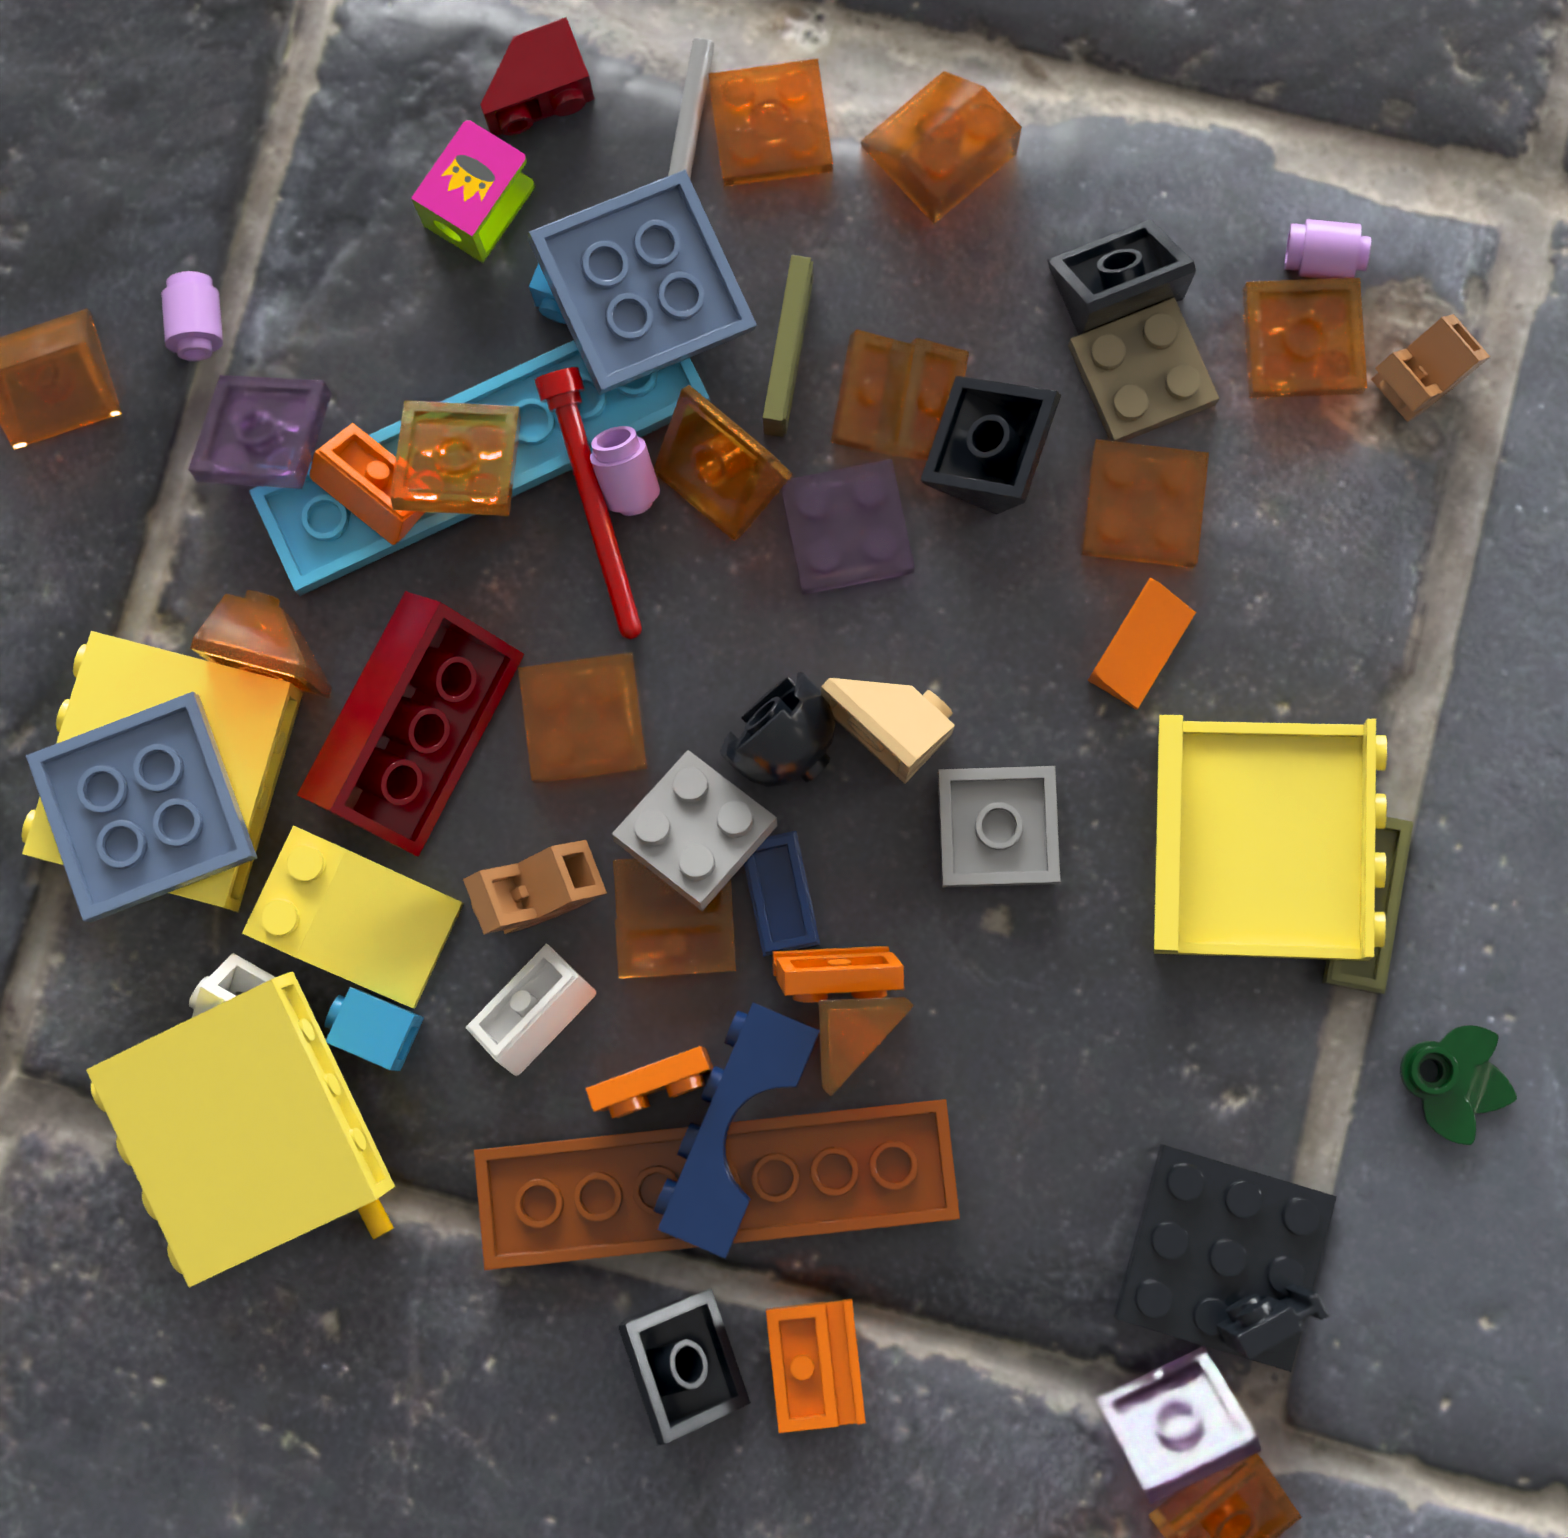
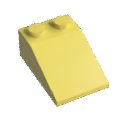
M293 826L242 934L415 1009L464 903Z

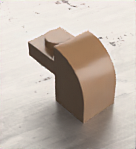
M1452 314L1441 317L1406 349L1390 354L1375 368L1378 373L1371 380L1404 419L1409 422L1456 387L1489 359L1490 356L1458 318Z
M587 840L550 846L517 864L480 870L463 879L471 899L472 909L479 920L484 935L502 930L505 934L519 931L570 912L607 894Z

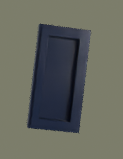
M792 831L768 836L744 863L763 957L772 956V951L802 950L820 946L797 832Z

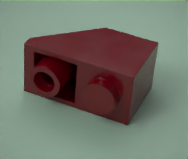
M567 17L513 36L480 104L491 134L495 136L500 134L508 136L517 135L528 130L533 125V122L552 115L568 116L581 110L587 102L595 100L590 76Z

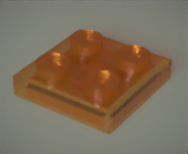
M818 58L708 73L724 187L833 172V158Z
M1360 278L1246 282L1243 288L1249 398L1364 393L1367 389V372Z
M404 401L390 494L393 510L509 516L521 424L519 406Z
M1095 439L1092 451L1081 555L1195 568L1199 555L1209 452Z
M632 652L518 667L531 780L534 783L648 768L635 662Z

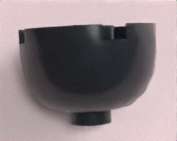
M798 672L796 684L787 677L751 706L741 717L747 723L745 731L739 739L730 731L720 748L721 755L751 782L766 787L788 785L800 777L805 782H809L817 777L830 762V757L825 752L833 741L836 722L831 706L821 695L819 688L803 672Z

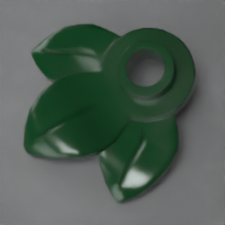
M1474 1025L1460 1026L1451 1030L1440 1042L1424 1041L1417 1043L1406 1051L1400 1064L1402 1082L1411 1094L1421 1099L1426 1123L1434 1132L1446 1140L1457 1144L1472 1145L1476 1136L1474 1113L1481 1114L1496 1111L1517 1099V1094L1507 1077L1496 1066L1488 1062L1496 1049L1499 1036L1495 1032ZM1427 1059L1432 1060L1438 1068V1075L1432 1082L1425 1081L1420 1074L1421 1064Z

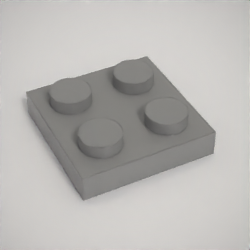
M687 750L615 829L612 836L617 845L703 911L778 825L777 817Z
M1055 766L938 770L942 888L1060 883Z

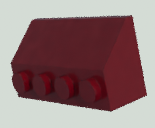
M405 591L297 796L419 857L515 674L524 653L442 602Z

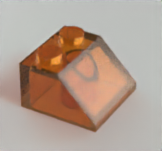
M943 71L861 140V146L931 222L935 224L1017 154L1022 126L984 86Z

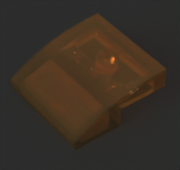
M856 329L849 337L831 443L871 452L927 460L955 377H965L969 351L921 338H915L912 342L906 343Z
M622 858L613 860L617 915L615 929L619 978L736 971L731 879L704 910L701 911L637 859Z

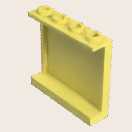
M91 631L87 645L83 644L79 648L74 660L73 674L76 677L71 697L62 703L58 711L56 729L60 733L56 744L190 692H195L200 696L256 852L303 692L290 682ZM39 797L36 810L33 809L29 812L23 824L22 841L25 843L22 854L63 865L47 815ZM254 860L169 893L239 912Z
M1159 715L1154 954L1369 961L1374 957V947H1384L1386 933L1385 912L1375 911V888L1385 887L1386 855L1385 852H1375V829H1385L1386 794H1376V770L1385 771L1387 738L1386 735H1376V719H1367L1364 725L1198 722L1183 721V715Z
M293 971L264 982L86 1069L92 1081L91 1093L97 1106L107 1113L117 1134L116 1144L118 1152L125 1163L132 1166L143 1189L142 1201L148 1214L158 1221L168 1242L167 1252L170 1262L177 1272L183 1274L188 1287L365 1206L395 1187Z

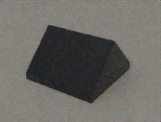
M1151 219L1048 260L1050 271L1078 335L1174 297L1176 302L1183 300L1196 273L1194 261Z
M956 376L920 481L924 485L993 514H999L1025 503L1061 395L1055 390Z
M712 1288L628 1317L618 1326L658 1446L671 1442L751 1403Z

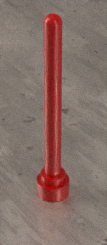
M579 367L553 371L534 379L541 403L547 402L549 412H556L620 634L626 639H635L640 635L642 625L606 501L590 460L591 450L578 409V405L583 403L580 393L585 390Z

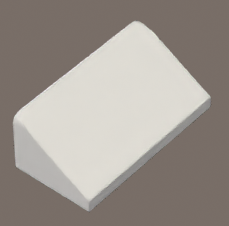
M546 943L465 1028L496 1062L513 1075L518 1076L595 997L596 990Z

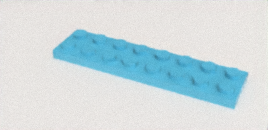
M573 340L370 434L371 438L439 491L438 498L405 537L395 545L390 544L313 482L309 475L312 462L251 489L249 492L295 592L301 596L571 470V463L556 412H549L547 402L541 403L534 381L535 378L560 369L579 367L585 390L580 393L583 403L578 405V409L592 453V440L599 433L607 429L628 426L635 429L638 437H642L711 405L708 393L691 359H685L599 395Z

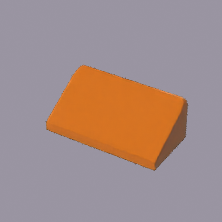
M354 423L350 424L314 453L309 473L312 481L392 545L397 544L405 537L438 498V490Z
M1150 577L1087 681L1137 710L1196 612L1165 586Z

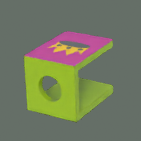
M466 120L413 194L411 200L424 227L484 263L534 190L535 185L531 178L521 173V170L527 163L524 153L474 122Z

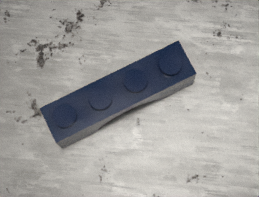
M752 1003L748 1014L737 1011L724 1041V1044L734 1047L725 1070L714 1066L701 1096V1100L710 1103L701 1126L693 1122L690 1123L678 1150L677 1156L687 1159L679 1180L676 1182L667 1178L653 1212L663 1216L658 1230L723 1258L727 1257L751 1200L737 1184L728 1166L726 1139L730 1124L739 1109L754 1096L770 1089L798 1087L820 1030L755 1003Z

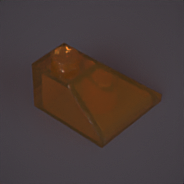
M247 590L244 598L225 594L193 637L190 649L209 662L290 682L302 692L325 698L330 696L332 687L294 619L279 607L280 600L278 598L252 590Z

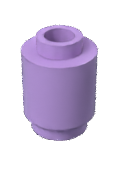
M1306 219L1304 225L1291 224L1286 246L1284 269L1298 271L1299 277L1353 282L1356 270L1366 271L1371 237L1361 236V224Z
M187 271L173 274L167 278V288L162 291L165 346L170 351L178 353V357L188 361L205 360L212 356V352L218 350L223 345L219 291L213 287L211 277L204 273Z
M628 426L613 427L599 433L592 440L593 451L590 455V460L603 492L607 508L610 511L618 512L625 516H633L645 512L659 496L660 487L644 439L638 437L635 429Z

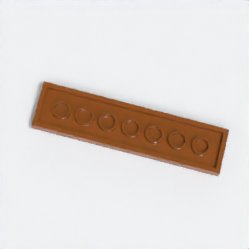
M946 1099L737 1121L730 1124L726 1139L728 1166L737 1184L751 1198L733 1244L960 1219ZM688 1127L474 1150L484 1270L697 1248L693 1244L658 1230L663 1216L653 1212L667 1178L678 1182L687 1159L677 1156V1153Z

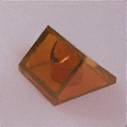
M88 309L0 337V425L13 448L17 449L122 414L93 318Z
M688 385L681 390L654 466L655 474L735 541L744 534L793 474L771 452L693 387Z
M905 997L819 1000L822 1089L832 1096L914 1005Z
M1242 1440L1237 1442L1148 1515L1165 1538H1278L1302 1518L1265 1462Z

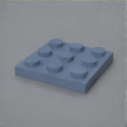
M686 170L529 231L527 238L599 395L754 331L757 326Z
M190 692L26 755L81 917L85 922L97 921L257 859L200 696L195 692Z

